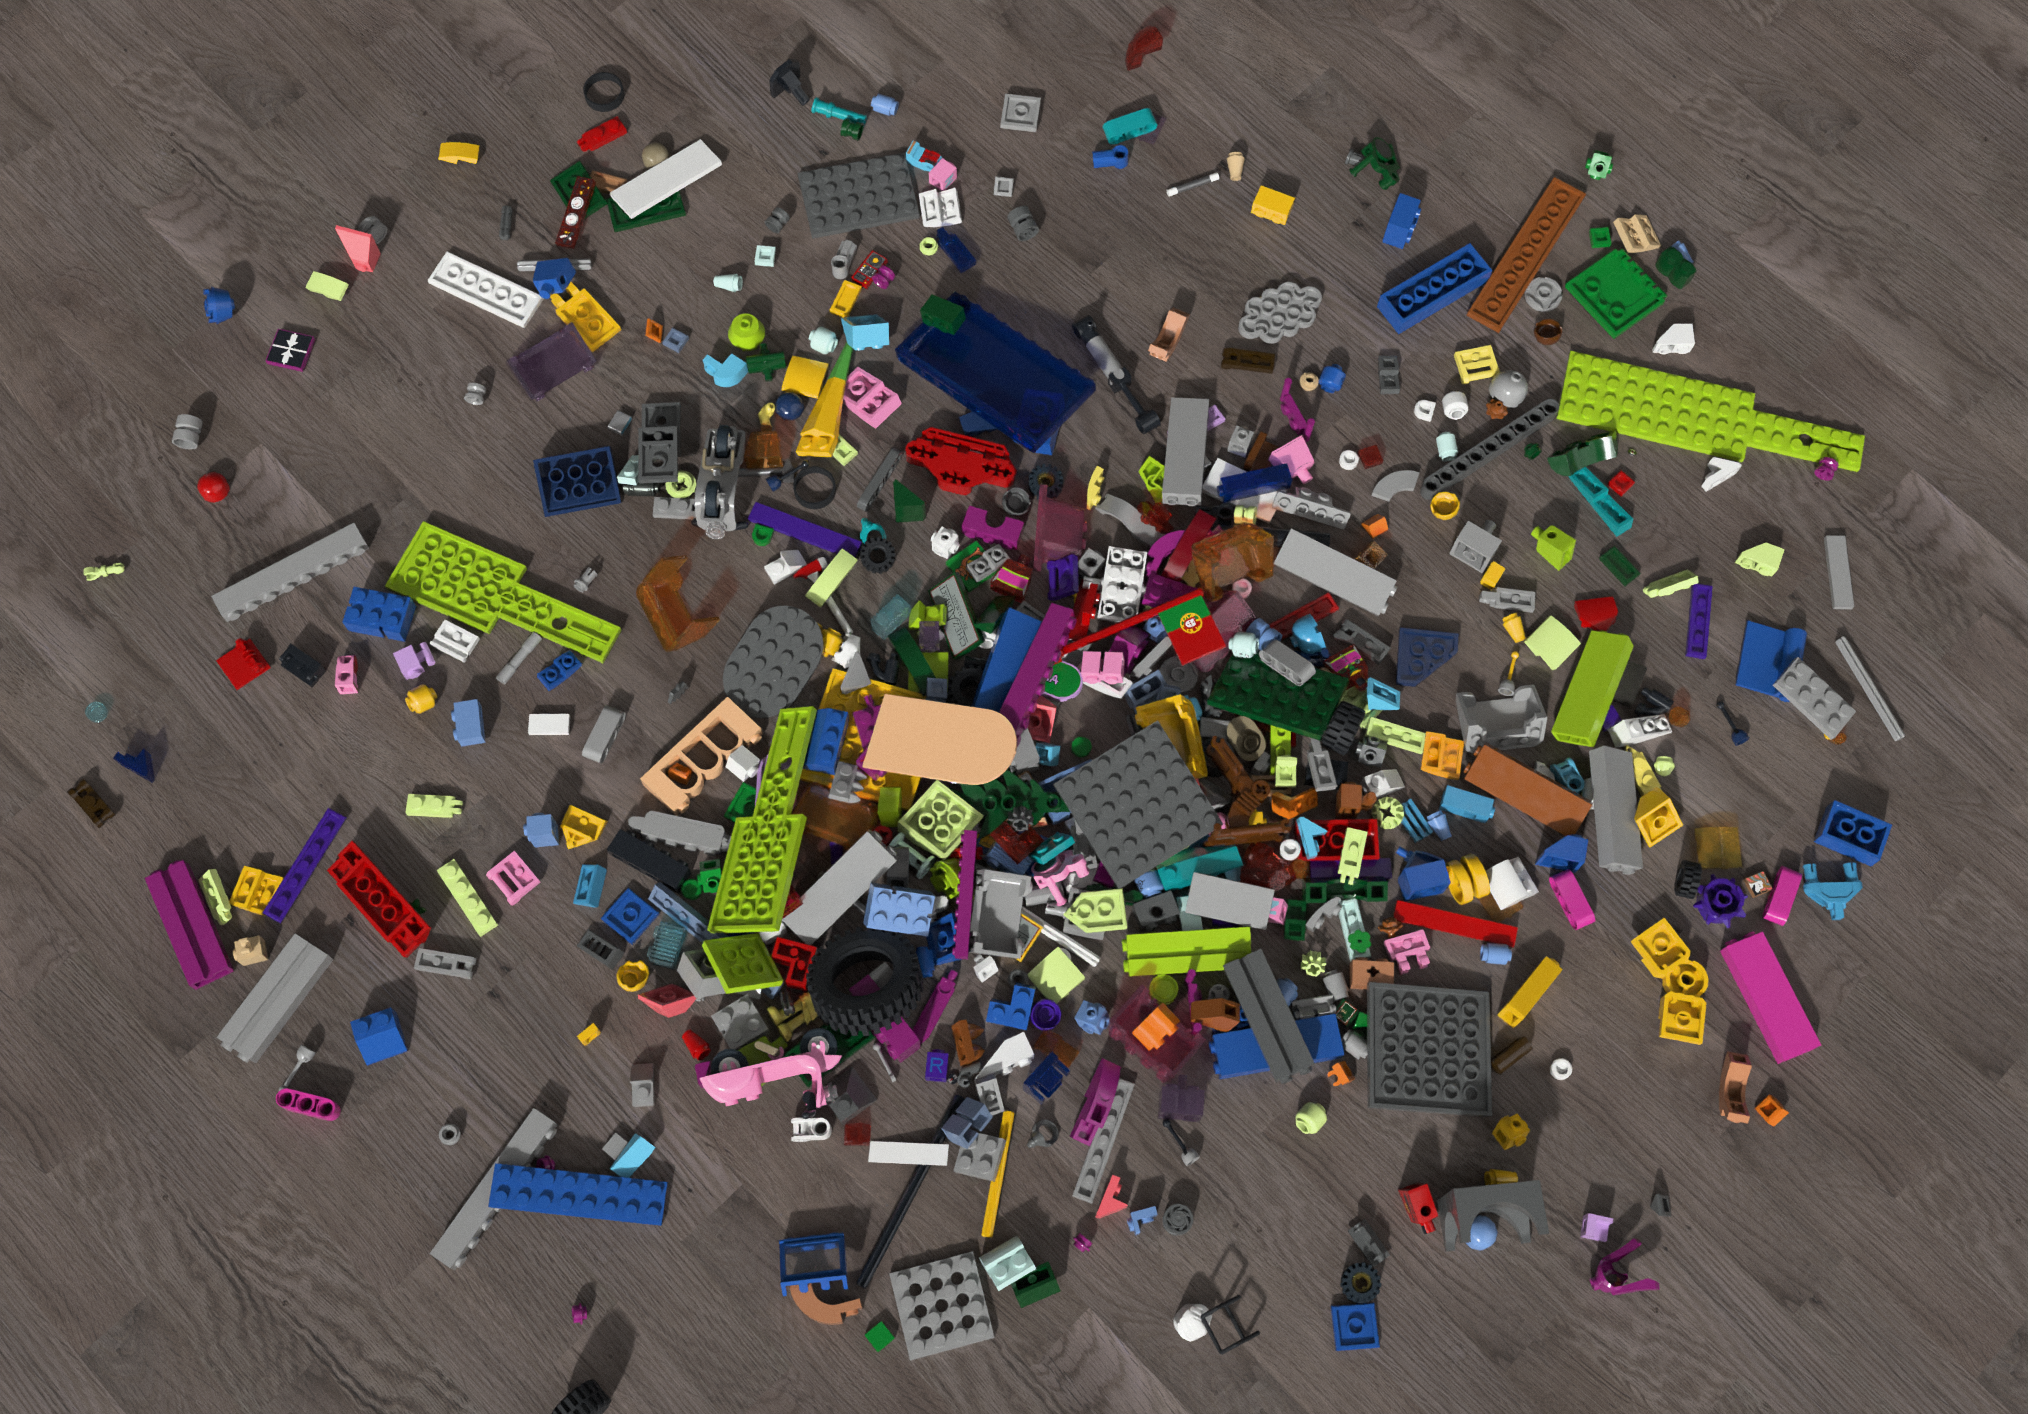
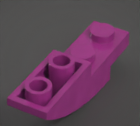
M1104 1058L1101 1059L1084 1095L1087 1097V1100L1069 1137L1088 1146L1091 1145L1098 1128H1103L1110 1112L1118 1086L1120 1066Z

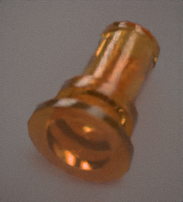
M1301 859L1294 860L1289 868L1291 875L1296 879L1307 877L1310 871L1308 863Z

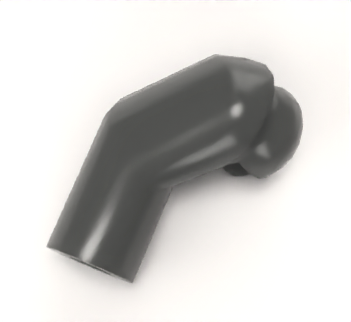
M980 1061L961 1068L957 1078L958 1084L961 1087H968L973 1074L983 1069Z

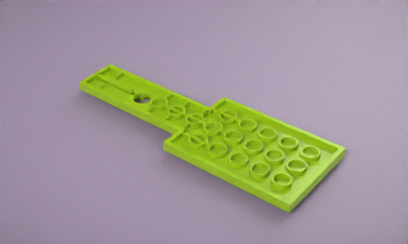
M424 521L385 585L387 590L401 596L411 597L413 601L487 634L491 633L496 622L501 618L601 663H604L621 632L619 626L520 584L519 582L527 570L525 565ZM566 618L567 626L564 629L557 630L553 628L554 619Z
M813 706L780 709L753 817H738L734 824L707 928L711 933L775 932L780 930L807 819L804 814L791 813L817 709ZM789 757L792 758L790 767L786 770H781V763H785Z

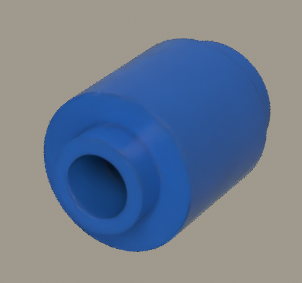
M927 946L917 947L916 953L923 978L932 977L933 971H935L933 950L928 949Z

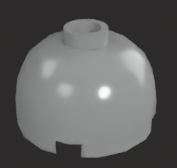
M1504 370L1492 379L1488 390L1492 398L1495 396L1503 403V406L1517 407L1524 401L1528 393V383L1519 372Z

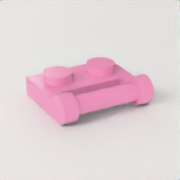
M515 851L486 874L489 880H493L505 894L511 906L518 903L524 895L541 883ZM503 870L519 888L515 893L499 875Z

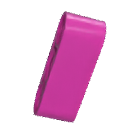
M1783 865L1779 868L1762 918L1784 926L1799 888L1802 873Z
M1567 869L1549 877L1551 888L1573 929L1578 930L1594 923V913L1571 870Z
M288 1088L281 1089L276 1095V1103L288 1111L327 1121L336 1120L341 1113L340 1106L328 1098ZM288 1095H292L291 1102L285 1104V1098ZM312 1100V1106L305 1110V1103ZM332 1105L331 1113L325 1115V1108Z

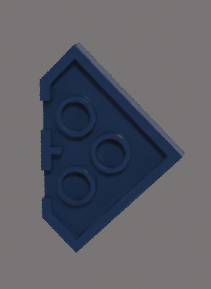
M1400 627L1398 634L1396 685L1416 687L1453 658L1458 652L1459 634Z

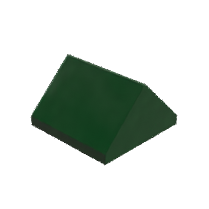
M895 479L893 487L896 523L924 521L926 519L925 502Z

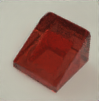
M865 1123L845 1124L844 1145L870 1146L871 1126Z

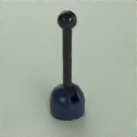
M804 460L801 465L780 477L776 475L766 478V481L774 492L780 488L781 480L803 467L807 468L809 462Z
M1722 701L1717 702L1716 707L1721 709L1733 729L1731 739L1735 746L1748 741V734L1744 730L1736 728L1724 708V703Z

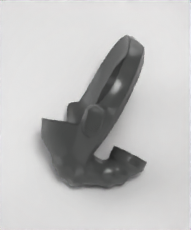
M1046 1119L1035 1123L1032 1127V1136L1027 1142V1147L1052 1146L1059 1136L1056 1125ZM1040 1126H1046L1051 1130V1140L1044 1139L1043 1135L1039 1132Z

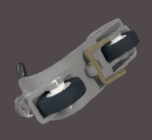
M720 425L718 429H709L703 448L695 491L696 519H692L691 524L706 530V535L712 539L723 538L725 531L746 529L749 526L746 521L736 523L735 492L740 465H742L744 460L746 437L745 431L737 430L734 426Z

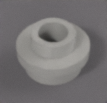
M446 1124L439 1131V1139L445 1145H454L461 1137L459 1127L454 1124ZM453 1131V1137L447 1138L448 1132Z

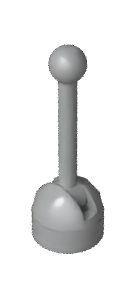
M300 1045L296 1053L298 1062L284 1085L279 1087V1091L288 1087L301 1064L309 1062L316 1052Z

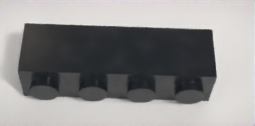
M620 829L607 848L608 853L614 858L653 880L661 882L678 894L682 884L691 875L688 863L681 859H678V861L674 860L669 852L663 849L658 851L651 842L645 839L642 842L637 839L635 833L629 830L625 832Z

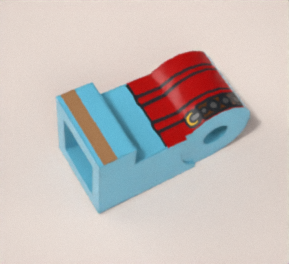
M914 140L906 152L907 164L929 172L942 159L940 154L919 146V143Z

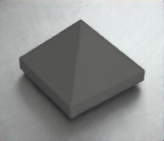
M1656 1194L1650 1208L1659 1216L1671 1217L1669 1196Z

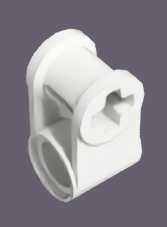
M824 1118L791 1119V1123H793L791 1141L825 1140L832 1134V1126ZM820 1124L827 1125V1130L823 1134H818L816 1131Z

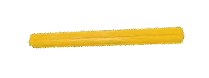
M1004 1111L999 1138L1005 1139L1006 1143L996 1180L990 1183L981 1233L983 1237L992 1238L1014 1119V1112Z

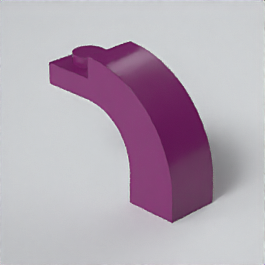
M1186 530L1168 533L1152 545L1148 552V557L1152 558L1153 561L1149 560L1145 569L1148 572V578L1150 573L1158 574L1162 562L1169 554L1174 552ZM1206 537L1204 538L1195 556L1199 557L1200 552L1206 541Z

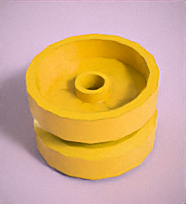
M1470 853L1462 856L1460 862L1454 859L1445 863L1451 881L1448 888L1458 904L1464 905L1471 902L1473 896L1479 899L1489 895L1490 885L1486 871L1475 854Z

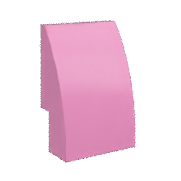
M857 367L847 376L843 404L875 429L902 404L897 393L885 387L883 381L863 369Z

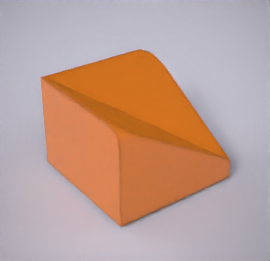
M1770 1094L1754 1108L1772 1126L1777 1125L1789 1113Z

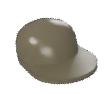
M658 142L648 144L642 151V161L647 170L671 157L667 148Z

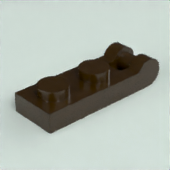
M1235 348L1223 349L1222 356L1224 359L1221 361V368L1273 374L1275 354ZM1237 357V360H1231V358Z

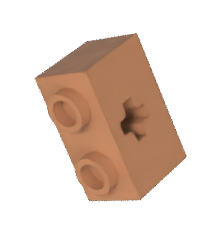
M1365 957L1355 958L1349 966V989L1367 990V983L1369 982L1394 984V962H1388V959L1368 961ZM1369 970H1372V973L1375 974L1374 977H1371V973H1368Z

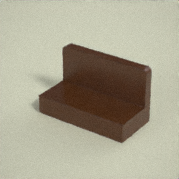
M1260 431L1245 461L1243 470L1264 479L1271 466V462L1268 459L1271 453L1279 447L1267 442V434Z

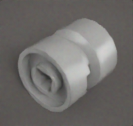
M188 414L178 415L175 424L177 429L173 433L172 443L183 449H196L199 442L198 434L201 433L203 421L198 417Z

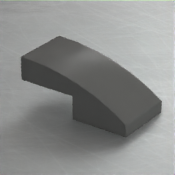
M1378 356L1380 394H1399L1400 392L1397 356Z

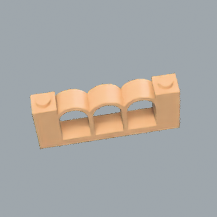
M727 697L646 772L640 780L675 816L679 813L682 814L689 808L691 803L689 799L695 798L703 790L704 779L710 780L718 777L724 769V760H728L729 755L741 745H746L749 748L752 744H757L762 738V730ZM720 722L739 739L738 744L731 750H721L706 737ZM700 741L718 757L717 764L711 769H700L686 756ZM680 760L698 776L697 783L689 789L679 788L665 775L668 769Z

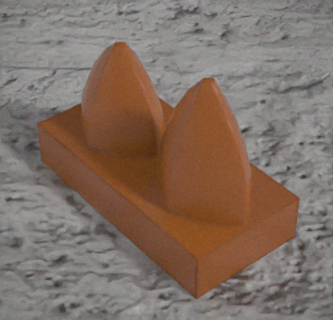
M967 1019L959 1020L951 1027L960 1066H966L978 1060L985 1052L981 1046L971 1041L979 1037L984 1029L976 1024L967 1023Z

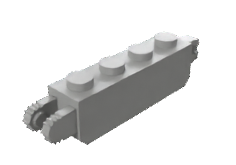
M655 811L646 813L645 818L632 816L628 820L630 829L641 833L643 838L651 843L663 842L666 846L672 848L682 846L685 850L691 852L700 850L709 856L722 855V852H727L731 836L726 835L725 830L720 825Z

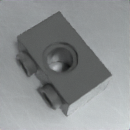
M1171 891L1132 905V911L1140 931H1153L1158 928L1157 925L1163 923L1170 925L1176 922L1180 915ZM1153 909H1158L1161 911L1162 915L1159 917H1155L1152 915L1151 911Z

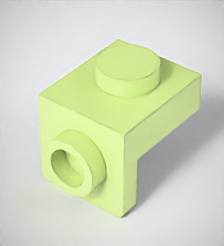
M1290 755L1277 757L1275 763V787H1296V757Z

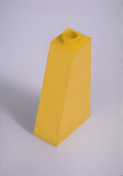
M1546 956L1497 1015L1512 1028L1516 1027L1563 969L1559 967L1560 964L1555 959Z

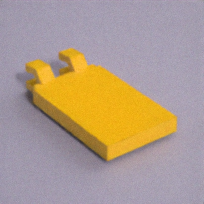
M570 282L565 290L572 298L566 302L557 293L550 296L551 302L557 308L555 310L556 314L592 353L621 331V327L585 288L579 291Z

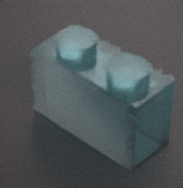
M895 594L896 597L887 602L885 608L879 610V613H876V616L871 618L872 630L883 640L901 625L911 613L910 604L898 594Z
M663 921L660 922L659 926L655 927L653 933L655 941L653 946H649L647 957L652 965L675 970L687 932L685 927Z

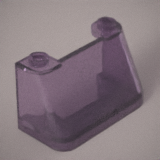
M571 322L553 335L521 352L518 356L508 359L505 364L530 400L535 399L538 402L546 397V392L579 372L584 371L586 373L595 368L593 364L597 361Z

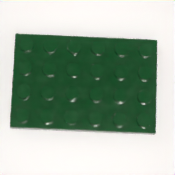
M1259 650L1251 658L1231 655L1207 700V705L1319 741L1321 740L1349 684V678L1315 668L1316 673L1303 685L1298 686L1266 665L1259 656Z

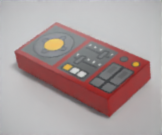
M872 250L851 277L852 281L868 289L873 282L872 276L878 273L880 266H886L888 259Z

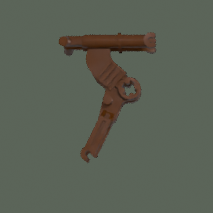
M1214 736L1211 740V745L1206 748L1205 753L1228 781L1232 789L1230 794L1236 800L1230 806L1226 816V829H1222L1219 823L1214 824L1211 836L1202 843L1203 847L1244 843L1257 844V842L1272 840L1277 842L1283 841L1285 836H1279L1278 834L1290 832L1291 827H1285L1290 822L1289 819H1283L1281 822L1249 825L1250 816L1263 804L1270 793V786L1264 780L1256 782L1251 780L1225 740L1221 739L1217 743V736ZM1211 747L1215 748L1214 752H1211Z

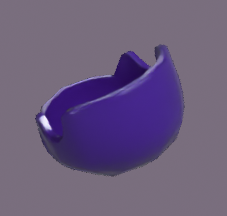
M1041 999L1032 1006L1030 1018L1036 1028L1051 1030L1060 1022L1062 1013L1059 1005L1053 1000Z

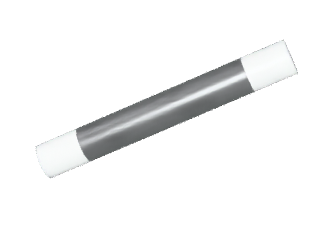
M1216 172L1167 189V195L1170 197L1219 180V175Z

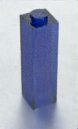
M1288 464L1222 477L1217 486L1218 496L1222 497L1223 502L1226 503L1278 490L1290 489L1292 477Z

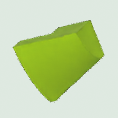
M1149 456L1138 472L1151 493L1155 504L1160 507L1163 504L1162 490L1165 466Z

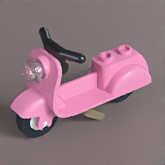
M814 1028L803 1035L800 1041L801 1054L782 1058L784 1056L782 1047L777 1049L757 1041L755 1042V1048L767 1053L772 1061L749 1066L746 1056L740 1051L725 1049L718 1052L711 1063L712 1075L699 1078L704 1089L711 1097L720 1103L725 1102L726 1106L738 1104V1099L746 1098L747 1101L759 1099V1094L763 1093L762 1083L809 1073L812 1076V1090H805L802 1097L807 1105V1110L802 1112V1118L809 1119L816 1115V1108L827 1105L826 1102L832 1101V1103H835L834 1098H838L836 1085L831 1086V1082H827V1085H822L821 1073L836 1066L842 1056L836 1055L837 1041L834 1035L826 1029Z

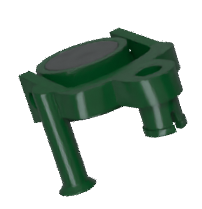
M1380 137L1373 138L1364 146L1361 152L1365 158L1355 167L1349 169L1350 173L1357 177V174L1370 163L1373 169L1384 177L1379 180V185L1383 190L1394 186L1400 180L1396 172L1400 166L1397 162L1393 145H1388Z

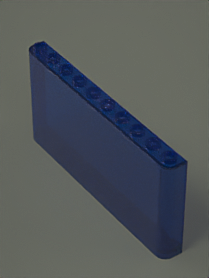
M954 291L946 300L963 307L966 317L955 335L948 332L944 333L940 329L928 326L922 322L895 348L896 356L903 365L1027 450L1035 453L1096 391V384L1091 378L1083 376L1076 368L1072 369L1062 359L1054 357L1047 349L1044 350L1039 347L1035 341L1024 337L1020 331L1013 330L1006 322H1001L994 314L983 310L979 304L972 303L965 295H960Z

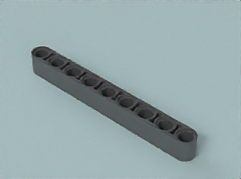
M1554 399L1543 401L1428 476L1420 489L1421 496L1424 499L1431 500L1437 493L1446 491L1553 421L1559 410L1558 402ZM1442 476L1447 477L1449 480L1443 479ZM1427 486H1431L1434 490L1428 489Z

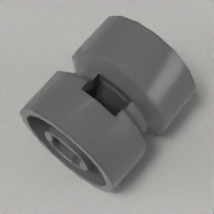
M1019 206L1008 214L1007 219L1011 227L1014 228V233L1019 241H1027L1038 234L1039 227L1033 219L1028 206Z

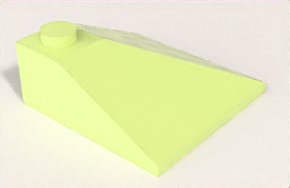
M936 780L898 821L897 831L905 834V837L913 844L946 860L961 843V834H964V830H973L984 816L939 780Z

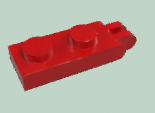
M618 116L582 134V138L577 141V144L581 146L580 148L583 152L589 149L594 151L627 134V130Z

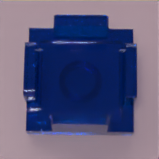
M1051 1052L1023 1082V1091L1031 1095L1042 1105L1045 1098L1035 1089H1038L1045 1097L1050 1098L1062 1084L1060 1080L1063 1078V1075L1059 1071L1067 1077L1070 1074V1069L1058 1059L1056 1054Z

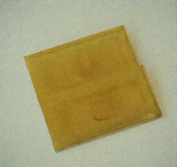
M1737 827L1695 829L1698 863L1701 864L1702 869L1742 867Z

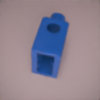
M569 258L537 261L533 283L539 291V295L544 299H549L551 294L565 291L576 274V270Z

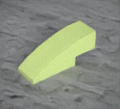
M841 549L805 596L821 608L853 569L857 559L844 549Z

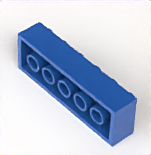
M1469 243L1380 295L1377 308L1395 331L1400 334L1487 283L1492 269Z

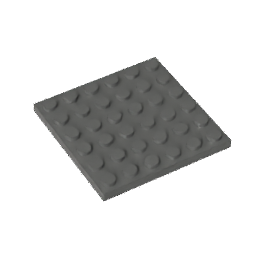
M1158 720L1053 784L1118 889H1121L1211 833L1214 824L1219 823L1221 826L1223 825Z
M1376 982L1367 983L1368 1108L1491 1117L1489 992Z

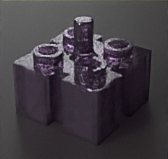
M1179 1075L1178 1085L1166 1084V1087L1162 1086L1159 1093L1157 1119L1199 1123L1203 1117L1205 1090H1200L1198 1086H1187L1186 1089L1187 1076Z

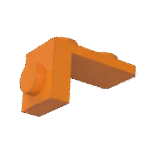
M1314 787L1294 797H1289L1279 792L1271 794L1272 812L1287 819L1294 818L1318 805L1317 792Z

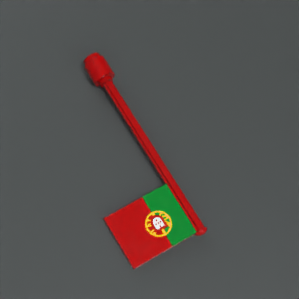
M1197 587L1196 590L1066 644L1061 649L1059 661L1055 662L1054 665L1062 662L1061 658L1067 653L1157 615L1182 666L1226 647V644L1203 599L1204 591L1202 588Z

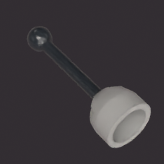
M1164 1119L1162 1122L1163 1126L1168 1128L1183 1150L1181 1158L1186 1166L1193 1164L1200 1158V1155L1195 1149L1186 1148L1171 1127L1170 1120Z

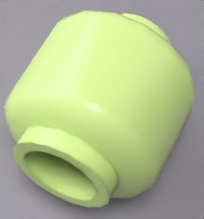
M1306 1103L1295 1116L1296 1125L1299 1130L1306 1134L1317 1133L1327 1121L1325 1108L1319 1103Z

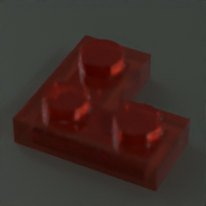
M1006 821L990 834L1017 865L1044 842L1031 826L1021 835H1018Z

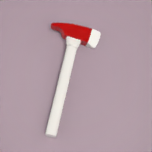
M821 557L798 570L793 575V578H809L815 583L819 578V573L823 572L828 566L825 558ZM830 596L826 601L827 605L845 634H852L853 630Z

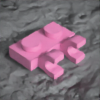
M1424 930L1384 941L1390 962L1397 960L1400 975L1409 972L1410 965L1406 957L1416 955L1419 969L1427 968L1428 964H1430L1426 951L1430 950V946Z

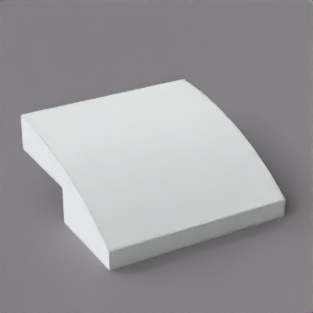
M956 188L941 192L934 189L919 194L924 227H940L962 223Z

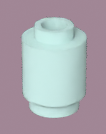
M1450 432L1440 433L1436 438L1439 457L1445 462L1456 459L1458 449L1455 435L1450 434Z

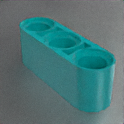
M1145 108L1107 121L1102 128L1108 143L1114 145L1150 133L1158 125L1151 109Z

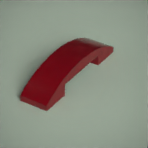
M1199 509L1170 557L1161 575L1162 577L1177 582L1182 580L1193 557L1215 523V517Z

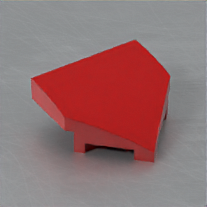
M1613 596L1575 601L1574 604L1578 618L1582 621V628L1589 627L1595 631L1603 630L1607 632L1618 616V609Z

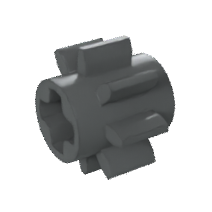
M1024 806L1013 807V813L1008 815L1010 827L1017 831L1028 830L1029 825H1033L1034 817L1031 816L1032 810H1028Z

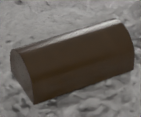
M1526 1036L1517 1038L1491 1059V1068L1497 1074L1501 1075L1533 1050Z

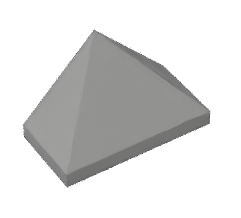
M855 652L841 684L842 694L845 695L871 684L858 652Z

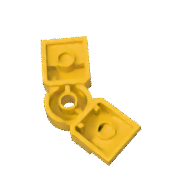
M1663 918L1630 942L1643 957L1641 961L1654 977L1662 978L1663 987L1667 993L1660 998L1658 1017L1660 1019L1659 1037L1701 1045L1703 1043L1706 1002L1700 996L1708 987V975L1701 964L1689 960V948L1668 921ZM1686 977L1689 985L1684 984L1681 978Z

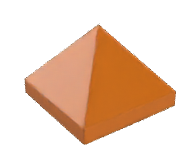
M648 318L645 336L661 343L663 326Z

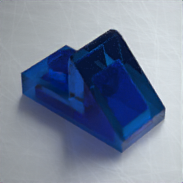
M143 748L137 758L128 753L122 755L119 752L113 757L117 763L151 783L155 781L151 754Z

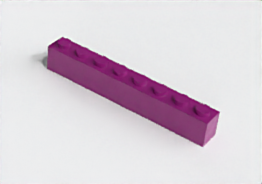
M1051 603L999 711L1012 724L1017 736V747L1021 742L1022 731L1026 730L1029 725L1031 712H1035L1037 700L1045 691V683L1052 676L1053 666L1060 659L1061 649L1068 642V634L1076 625L1077 619L1073 609Z

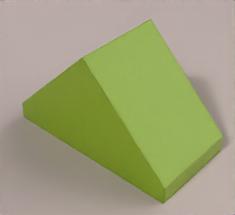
M901 787L880 788L877 812L882 826L898 827V821L902 818Z

